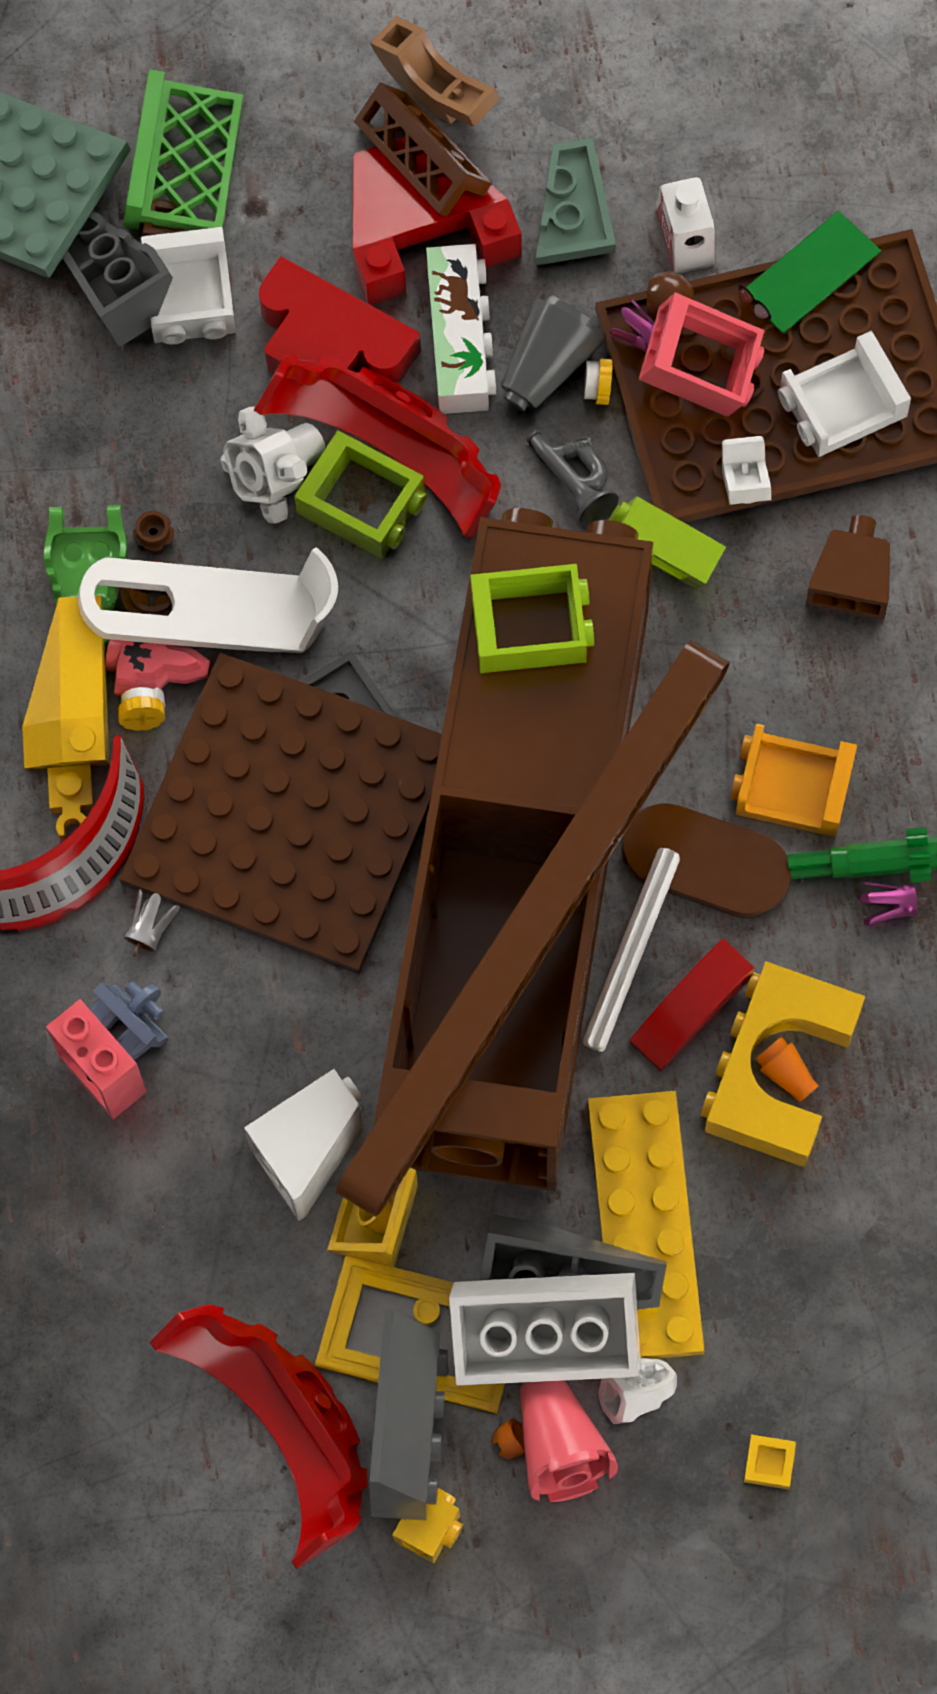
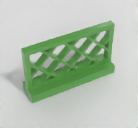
M149 69L123 227L139 230L140 222H150L153 225L175 229L177 227L184 228L186 231L223 227L243 95L164 80L165 72ZM169 95L187 98L193 106L178 114L168 103ZM214 104L233 106L232 114L219 122L207 108ZM166 114L170 118L167 122H165ZM200 114L210 127L195 135L185 121ZM177 126L188 140L172 148L163 137V134ZM230 126V128H229V134H228V133L226 132L225 128H227V127ZM217 134L227 147L212 155L202 142ZM194 147L205 161L190 169L179 155ZM160 149H162L165 152L161 156H159ZM171 160L182 174L167 182L158 172L157 168ZM224 160V166L222 167L219 162ZM212 168L221 179V182L207 190L197 178V175ZM189 181L200 195L184 203L173 189ZM156 182L159 188L154 190V185ZM165 194L178 207L169 213L151 210L152 201ZM217 194H219L218 202L214 198ZM206 202L216 213L215 222L198 219L191 210Z

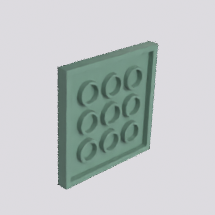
M0 92V259L50 278L130 153L131 149L128 142Z

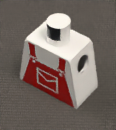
M695 177L660 186L656 201V211L674 273L682 274L713 267L715 264V229L701 179ZM694 236V243L696 245H685L686 240Z

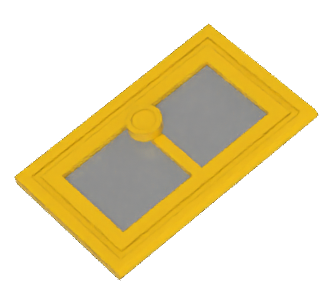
M345 1255L315 1367L378 1383L385 1310H393L440 1332V1349H448L447 1376H438L437 1391H445V1401L498 1414L506 1384L456 1385L449 1301L454 1282Z

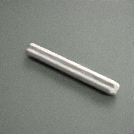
M659 848L657 850L583 1037V1044L590 1049L603 1052L607 1046L680 861L679 854L667 848Z

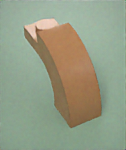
M395 16L370 42L375 54L395 81L421 106L450 125L458 119L475 127L500 101L495 88L463 74L448 63L432 45L424 28L398 16Z

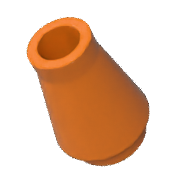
M782 1036L755 1059L762 1067L759 1071L791 1094L799 1103L819 1086L812 1078L793 1042L788 1044Z

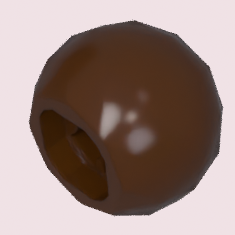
M671 271L657 273L648 282L647 314L655 320L659 306L675 292L694 300V291L689 281L682 275Z

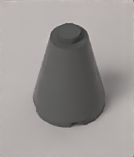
M538 291L532 301L501 384L502 389L507 392L503 398L521 411H524L527 406L536 409L603 345L607 339L606 333L600 327L594 333L586 326L590 318L554 295H550L546 301L544 292Z

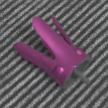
M632 299L633 305L648 321L627 307L622 308L621 313L625 321L643 337L617 328L610 329L609 333L611 337L634 345L646 352L654 322Z
M862 881L863 885L890 889L892 891L863 893L859 897L861 902L867 904L894 905L891 909L865 918L864 925H872L892 918L916 917L917 901L927 900L926 896L917 897L913 883L890 886Z

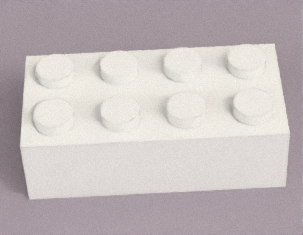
M635 1273L454 1282L449 1301L456 1385L639 1377L641 1355Z

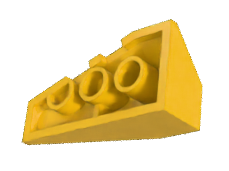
M97 595L95 596V601L99 608L103 610L102 596ZM62 597L57 602L22 726L25 770L90 764V766L110 765L104 639L95 634L86 625L79 610L78 597Z

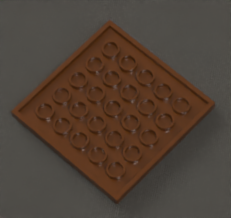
M219 652L119 878L120 883L138 891L140 889L143 893L151 896L154 893H158L164 901L360 975L429 811L442 734Z

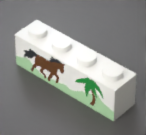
M476 244L426 248L439 411L443 414L489 411L488 395H496L495 371L486 370L485 358L493 357L491 333H483L482 321L490 320L488 296H480L479 284H486L485 259H477Z

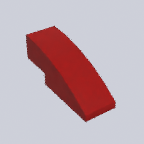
M722 938L666 996L635 1032L629 1042L661 1072L722 1013V1007L749 982L751 975L754 974L755 967Z

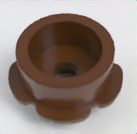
M157 511L143 513L137 519L136 529L133 530V538L136 544L139 546L143 545L147 551L152 552L161 550L165 544H170L174 537V529L170 527V519ZM155 529L158 532L156 535H151L150 531Z

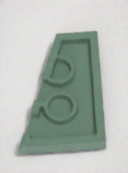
M593 138L553 144L540 236L535 258L536 266L616 252V242Z

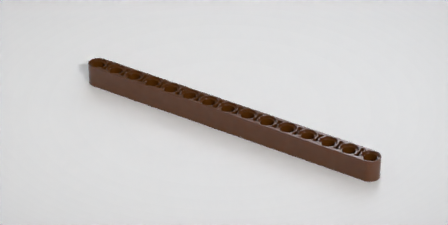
M692 640L684 646L345 1170L337 1185V1194L375 1217L385 1208L718 689L729 668V661Z

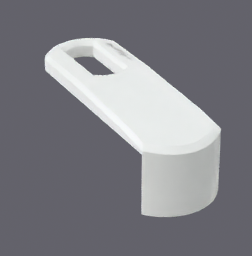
M317 547L311 551L299 576L106 557L94 563L85 573L79 587L78 606L86 625L103 639L177 646L303 653L319 636L335 604L338 594V581L332 564ZM99 585L166 591L171 599L172 611L168 616L101 610L95 601L94 592Z

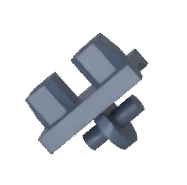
M132 981L125 988V991L133 998L131 1000L117 985L113 984L108 987L104 982H101L93 991L99 998L90 1010L108 1031L119 1019L128 1027L117 1041L132 1059H137L150 1047L161 1048L169 1037L145 1014L147 1012L154 1020H157L164 1013L155 1003L161 995V990L155 984H150L142 990Z

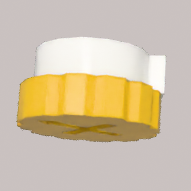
M612 359L586 360L584 399L596 400V404L609 405Z
M138 687L123 693L121 704L118 706L119 724L125 729H132L133 731H146L160 726V723L165 720V697L163 691L158 687L154 689Z

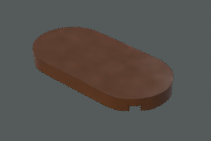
M662 803L649 806L637 813L624 834L623 853L625 861L630 867V871L642 883L646 881L659 848H667L679 854L680 861L667 893L732 916L752 918L779 906L788 892L791 880L788 857L776 841L761 833L680 805Z

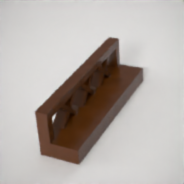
M380 82L353 121L441 215L448 216L465 190L484 197L493 184L405 91ZM382 106L384 108V126L375 128L370 122ZM404 130L406 132L405 149L396 151L395 132ZM426 153L427 172L417 174L416 156ZM448 177L453 183L441 199L438 196V178Z

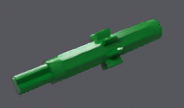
M927 827L906 829V839L847 844V846L830 847L831 850L787 854L788 867L791 869V879L832 875L833 878H853L910 873L911 882L931 881V870H937V836L928 837Z

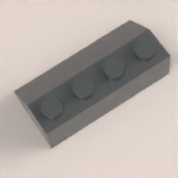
M385 1310L369 1481L371 1517L427 1520L428 1504H437L438 1477L430 1476L431 1461L440 1462L442 1434L433 1432L435 1418L443 1419L445 1391H437L438 1376H447L448 1349H440V1332L393 1310Z

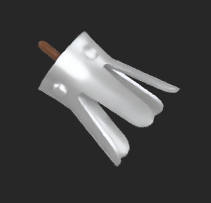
M139 889L133 923L124 936L125 940L136 946L133 952L134 957L137 956L140 948L155 952L163 931L177 914L180 906L175 905L168 910L152 929L161 897L158 893H154L150 899L145 901L139 915L142 900V890Z

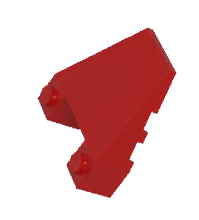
M406 137L395 140L396 151L405 149ZM377 146L353 154V258L355 274L367 304L374 305L407 294L405 270L397 250L468 228L473 244H476L479 259H485L486 268L522 256V233L509 200L493 185L490 186L484 197L465 190L448 216L439 214ZM426 153L416 156L417 174L427 172ZM448 177L438 178V196L441 199L453 183Z

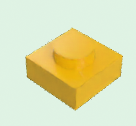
M751 1434L744 1482L789 1490L796 1442Z

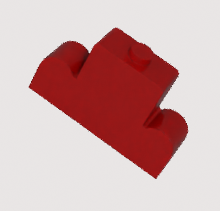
M282 256L279 257L261 283L259 300L262 317L270 327L277 329L264 348L267 370L273 375L284 356L295 354L299 360L318 362L321 356L324 355L338 358L340 363L349 370L359 372L362 367H365L398 383L421 352L420 332Z

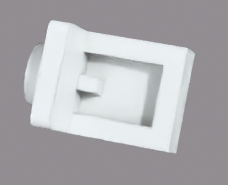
M755 436L723 440L722 473L729 505L771 500V484L765 463V443L763 437Z

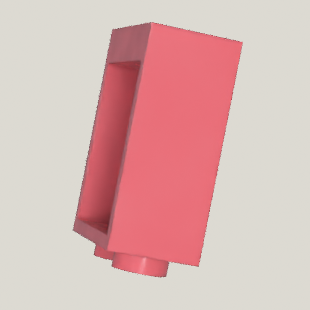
M675 292L659 306L638 380L728 417L741 406L745 407L752 397L754 384L751 383L753 371L757 369L763 358L764 347L760 345L764 330ZM682 327L736 349L725 389L671 367Z
M81 999L46 1026L58 1057L113 1120L147 1092L137 1063Z

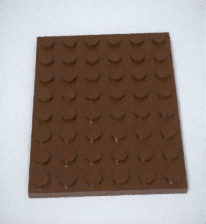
M913 229L871 238L870 240L881 250V253L785 334H782L752 304L748 303L740 294L738 288L739 285L747 287L777 261L689 281L694 291L695 301L764 330L760 345L764 347L763 358L757 369L753 371L751 383L754 384L752 397L745 407L741 406L728 417L638 380L646 352L634 345L611 337L609 330L617 328L643 337L625 321L621 310L627 307L648 321L632 303L633 299L647 314V291L595 303V311L600 328L607 335L605 346L609 359H612V370L652 505L686 523L937 463V304ZM682 327L671 367L725 389L736 349ZM872 331L911 398L908 416L818 457L812 445L806 446L802 441L797 429V423L799 422L792 411L787 412L780 402L778 389H780L782 372L791 369L794 376L818 366L855 349L857 337ZM762 436L765 443V463L771 484V500L729 505L722 473V441Z

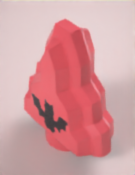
M110 639L106 654V671L116 672L114 696L121 697L123 693L132 688L147 687L154 689L158 687L161 689L169 682L188 684L208 678L211 665L210 660L193 648L177 645Z

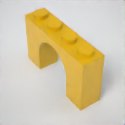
M765 961L761 974L754 972L750 977L744 997L751 999L746 1014L738 1011L730 1033L731 1037L737 1038L732 1053L723 1051L715 1076L722 1078L717 1093L708 1092L700 1116L707 1118L705 1132L805 1168L820 1127L822 1116L776 1100L765 1093L753 1076L751 1056L763 1040L783 1031L807 1033L848 1048L863 1007L865 996Z

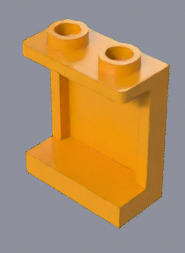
M756 723L753 736L745 735L739 760L747 761L744 776L735 774L730 799L737 800L736 815L836 838L857 744L840 741L839 750L766 734L764 733L765 725Z

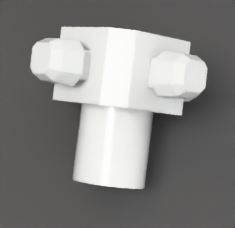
M248 407L241 410L238 417L240 433L244 434L227 441L220 461L223 470L230 474L232 486L237 495L243 501L260 503V508L267 522L279 523L287 519L288 516L287 499L283 496L301 487L304 480L303 477L307 474V468L316 464L325 450V443L318 429L312 424L304 423L288 431L266 428L267 423L264 415L254 412L255 407Z

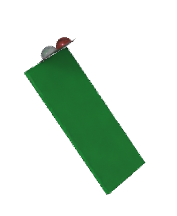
M838 210L747 287L739 285V300L745 304H752L755 307L754 313L758 318L767 319L782 334H785L881 253V250Z

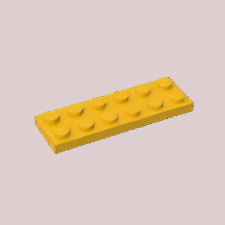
M676 1091L588 1098L602 1242L667 1262L659 1307L637 1310L641 1358L661 1359L704 1355Z

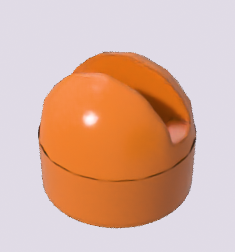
M510 1419L501 1424L493 1433L491 1443L492 1446L498 1443L501 1451L498 1453L499 1457L514 1459L525 1453L523 1425L516 1419Z

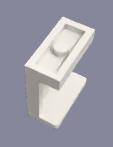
M215 227L141 237V243H147L156 250L173 277L158 316L150 319L154 342L179 344L186 339L200 337L219 339L227 334L236 333L223 228Z
M872 331L857 337L855 349L796 376H794L791 369L782 372L780 389H778V396L783 408L787 412L792 411L799 422L797 423V429L802 441L806 446L812 445L818 457L907 417L911 401L908 392Z

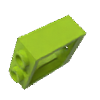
M337 430L294 498L297 514L383 559L389 548L396 549L406 531L404 525L411 514L417 516L427 500V494L425 493L423 475ZM350 460L404 488L378 529L324 501Z
M638 496L627 503L622 501L620 505L618 504L609 518L611 521L625 523L636 529L639 534L638 540L652 541V565L693 589L707 583L726 548L721 543Z
M577 564L471 575V594L480 673L586 663L587 647L594 646V631L592 619H583L582 606L589 605V591L587 579L578 578ZM567 592L572 641L497 649L491 600Z

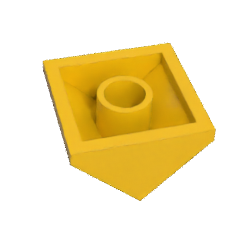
M410 1167L389 1202L377 1217L343 1197L327 1250L334 1254L349 1255L395 1267L418 1187L416 1170Z

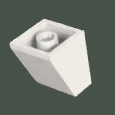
M335 1069L244 1127L251 1152L298 1221L307 1216L363 1128L360 1114L364 1111L360 1102L362 1096L348 1076L341 1080Z

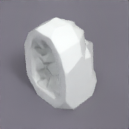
M641 1358L639 1377L601 1379L598 1396L602 1411L613 1424L633 1422L638 1416L660 1408L661 1403L674 1394L677 1387V1374L664 1361Z

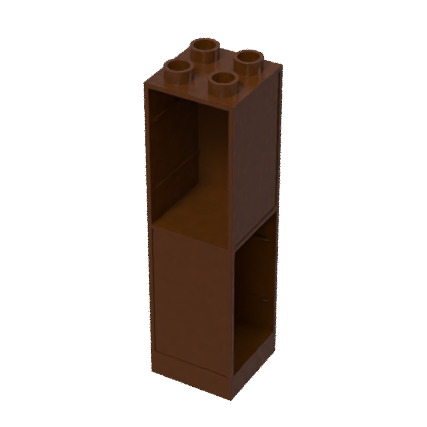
M527 508L508 509L502 513L501 520L480 517L376 1105L375 1124L629 733L649 611L653 542L638 540L639 534L637 530L630 525L611 520H599L590 523L587 526V532L552 527L553 521L548 515ZM577 564L578 578L587 579L589 591V605L582 606L583 619H592L594 631V646L587 647L586 663L480 673L471 594V575ZM567 592L491 600L497 649L572 641ZM609 859L411 1168L424 1172L556 1192Z

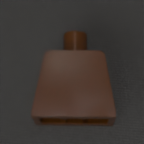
M854 515L851 518L849 532L832 530L809 583L806 599L807 605L882 620L885 619L889 601L890 542L886 539L873 537L876 526L875 519L866 515Z

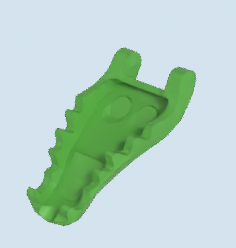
M121 504L107 506L108 526L65 528L63 507H49V526L44 546V563L52 584L56 606L59 598L78 597L79 587L85 573L97 561L106 557L127 559V538L122 519ZM99 585L96 588L94 596H102L103 610H114L119 587ZM104 639L105 650L108 648L110 639Z

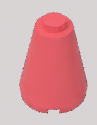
M565 1380L525 1382L521 1385L519 1391L527 1480L533 1499L540 1501V1494H547L549 1502L574 1499L599 1488L596 1480L605 1473H607L609 1480L615 1476L618 1464L614 1454Z

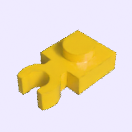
M90 764L47 768L50 810L52 814L62 813L56 822V830L61 841L66 839V829L69 825H80L85 820L86 816L82 811L92 810L94 807L92 769Z

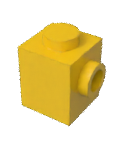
M438 1488L437 1504H428L427 1520L401 1519L392 1534L394 1542L434 1564L443 1546L451 1549L462 1530L463 1524L458 1522L460 1510L453 1505L456 1499Z

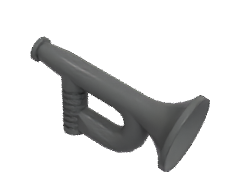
M539 430L530 433L527 437L528 444H532L541 459L576 498L579 505V512L576 518L578 527L582 530H587V526L590 523L607 520L618 505L619 497L612 490L598 491L604 486L608 478V469L604 461L593 450L591 438L585 437L573 442L570 441L569 443L566 442L565 444L552 446L541 436L542 434ZM577 456L590 470L591 475L588 477L579 476L565 460Z

